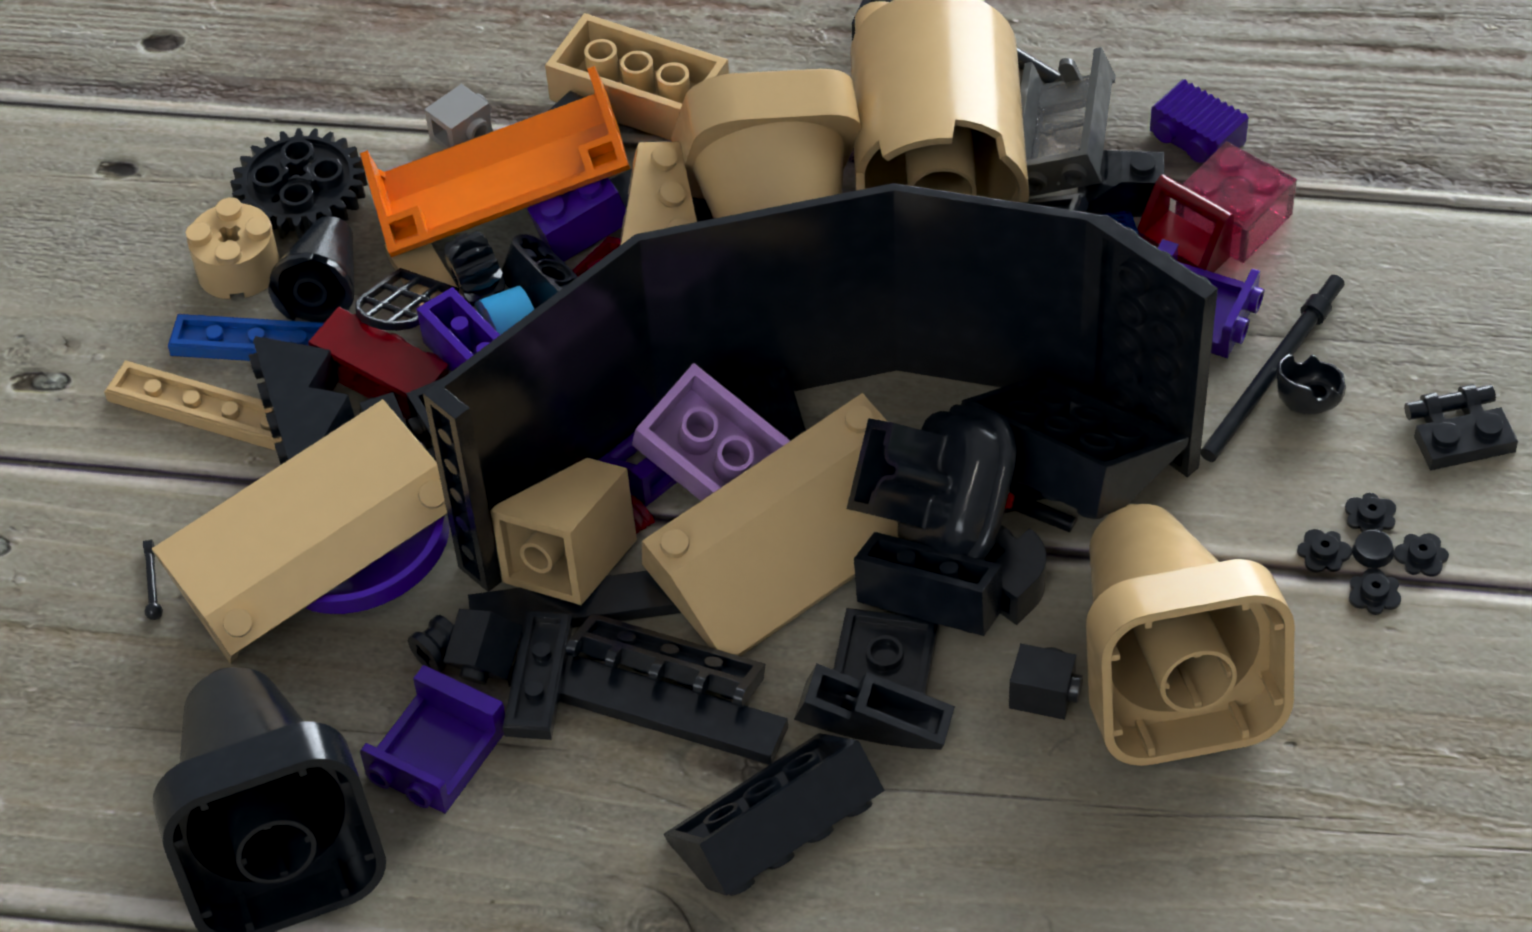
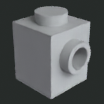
M462 83L424 109L429 137L444 149L493 132L490 117L492 110L489 102L483 95L475 94Z

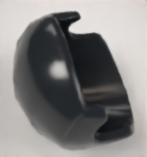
M1288 354L1277 364L1278 395L1291 411L1308 415L1327 412L1335 408L1345 396V376L1334 364L1319 361L1316 355H1310L1306 361L1298 363L1295 362L1292 354Z

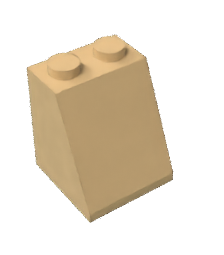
M586 458L502 501L490 510L503 583L578 605H582L637 540L627 468L591 458Z

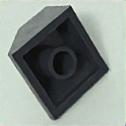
M1103 150L1100 171L1102 183L1077 188V193H1084L1089 203L1086 213L1109 217H1142L1157 179L1160 175L1164 174V152Z

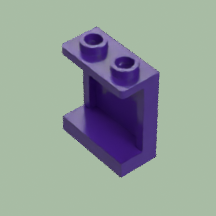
M1162 239L1158 249L1166 251L1177 261L1179 244ZM1179 262L1195 274L1204 276L1212 285L1218 288L1211 353L1228 359L1235 343L1242 344L1246 337L1250 319L1247 318L1250 312L1257 314L1262 304L1265 290L1259 287L1261 271L1252 268L1246 281L1243 282Z
M423 665L413 678L417 694L380 744L374 747L365 743L360 750L365 774L372 783L380 788L387 789L391 787L405 794L410 801L419 807L428 808L430 806L446 814L504 735L505 710L502 701Z

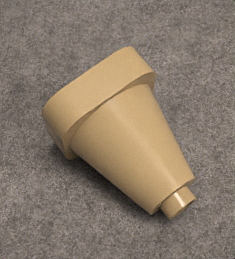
M806 69L723 74L708 78L694 85L684 97L671 136V142H680L691 196L693 198L705 199L713 219L841 194L843 171L853 151L855 138L861 130L853 81L848 74L839 70Z
M1129 504L1108 514L1095 529L1090 540L1089 553L1093 604L1086 619L1089 704L1108 751L1123 763L1147 766L1247 747L1273 736L1287 722L1293 709L1295 637L1293 615L1273 575L1263 565L1250 560L1234 559L1219 562L1170 512L1162 507L1151 504Z

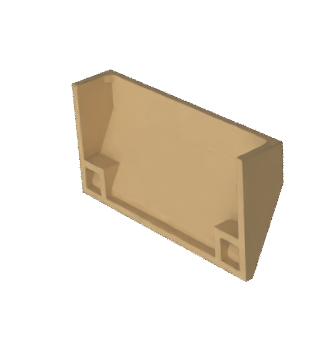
M863 393L642 540V565L710 648L742 656L855 577L854 557L874 532L898 538V523L896 521L846 509L868 418L887 421Z
M382 399L153 547L152 551L231 664L238 659V654L242 649L445 516L447 510L437 462Z

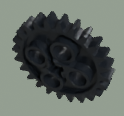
M297 128L294 137H288L284 131H281L279 135L280 140L276 142L269 137H265L266 147L260 148L252 145L250 148L253 157L241 156L242 167L233 169L235 179L230 181L233 198L238 199L243 204L252 205L263 211L269 218L273 231L278 229L280 239H284L289 231H295L297 239H300L304 234V230H308L316 220L322 217L331 216L343 221L349 220L347 209H359L357 199L365 198L364 186L368 185L362 159L358 156L357 148L355 146L348 147L345 137L335 142L334 133L331 131L321 138L317 128H314L309 136H303L301 128Z

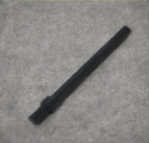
M1331 275L1319 292L1311 294L1300 309L1301 316L1202 447L1201 456L1205 460L1214 462L1277 378V364L1286 355H1294L1314 326L1322 324L1332 311L1331 303L1345 286V282L1340 276Z

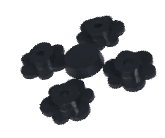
M1370 492L1365 493L1362 498H1350L1345 504V511L1349 515L1347 519L1348 526L1353 529L1360 528L1361 531L1352 548L1348 543L1341 541V536L1338 532L1329 531L1324 533L1318 529L1307 531L1304 535V542L1299 544L1297 548L1298 555L1305 558V567L1311 572H1322L1325 569L1337 572L1341 569L1342 562L1349 560L1352 554L1357 562L1369 567L1370 569L1363 573V577L1354 576L1350 580V588L1352 590L1349 594V602L1356 608H1367L1368 612L1373 615L1381 614L1384 609H1396L1401 604V595L1397 591L1399 587L1398 580L1393 577L1386 578L1384 572L1377 568L1386 566L1394 557L1397 562L1405 564L1407 573L1417 575L1421 572L1425 576L1434 577L1441 573L1442 563H1445L1449 557L1448 551L1441 547L1440 538L1431 533L1423 534L1420 537L1415 534H1408L1404 537L1403 544H1399L1394 549L1391 538L1382 531L1383 529L1391 530L1394 528L1395 518L1393 516L1396 513V505L1392 500L1386 498L1379 499L1376 494Z

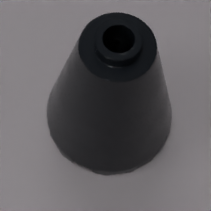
M331 216L316 220L272 269L268 293L274 306L286 318L295 321L297 317L305 321L325 323L338 306L349 311L354 300L353 233L349 225L343 220Z

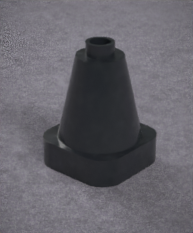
M239 667L222 668L212 672L193 687L184 705L180 763L171 768L160 779L154 790L152 803L166 856L199 932H275L351 905L370 894L380 883L385 873L386 856L350 749L343 735L329 725L319 722H304L270 678L253 669Z

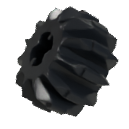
M479 231L470 234L464 233L455 237V240L445 244L444 256L452 278L457 287L460 288L459 290L464 299L472 307L475 306L476 301L504 291L505 281L502 276L503 273L492 247H490L487 238Z

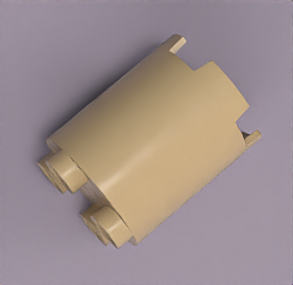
M985 0L875 1L861 7L855 15V35L850 50L851 79L853 81L861 130L854 141L855 191L896 183L1007 201L1028 202L1029 185L1017 45L1014 32L1004 16L995 8L985 3Z

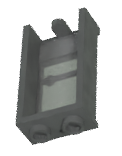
M1102 47L1094 49L1091 74L1087 76L1081 75L1074 60L1063 58L1060 60L1058 67L1063 81L1043 84L1033 62L1024 64L1020 91L1029 197L1102 183L1100 175L1111 88L1116 78Z

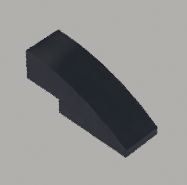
M816 663L806 680L794 720L854 739L899 747L941 750L945 744L955 706L869 672H866L863 678L858 680Z

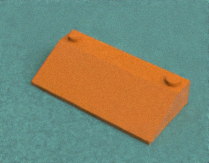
M593 66L587 69L595 91L593 95L384 172L378 169L368 150L360 153L390 257L392 258L629 170L630 166L607 92L596 67Z

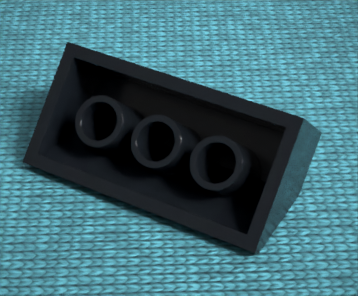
M818 733L665 832L664 836L670 846L708 890L726 896L728 894L734 896L749 889L755 883L754 877L767 868L776 869L791 861L795 856L793 851L805 843H815L829 836L834 830L832 825L844 817H854L868 810L873 804L871 799L885 790L859 740Z

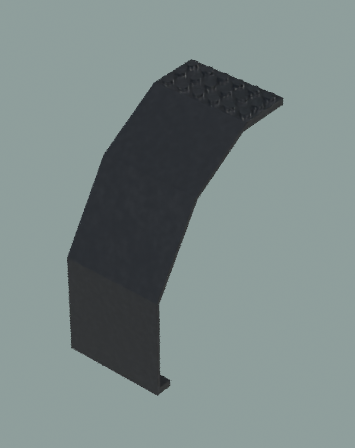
M896 183L635 234L423 393L458 567L487 592H490L500 584L502 579L490 510L502 501L586 458L599 460L635 432L640 423L693 363L732 394L736 393L735 378L739 374L745 376L747 373L753 374L756 371L762 372L765 369L770 371L774 367L779 369L781 366L787 367L794 391L892 371L909 372L1000 388L1048 373L1189 437L1187 446L1169 463L1171 467L1188 478L1199 468L1218 288L1212 285L1204 276L1195 274L1177 262L1166 251L1159 250L1139 237L1133 229L1124 227L1109 216Z

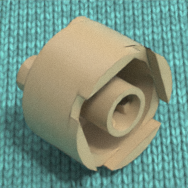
M228 197L220 200L216 207L202 213L187 227L185 233L199 284L207 293L221 299H231L230 294L244 293L246 298L259 294L268 288L270 274L279 261V254L271 222L263 211L252 205L243 204L236 198Z

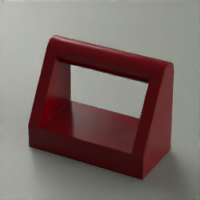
M1162 174L1154 185L1136 233L1156 248H1158L1162 239L1179 244L1178 262L1214 273L1230 258L1234 214ZM1170 198L1215 223L1212 235L1170 211Z

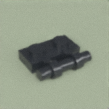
M1474 384L1459 387L1458 392L1440 396L1433 392L1421 395L1420 400L1405 403L1404 409L1408 420L1424 417L1426 424L1416 426L1414 438L1430 471L1516 452L1518 439L1502 407L1486 411L1482 407V404L1495 402L1496 393L1492 385L1476 387ZM1462 409L1464 413L1463 416L1446 419L1443 414Z

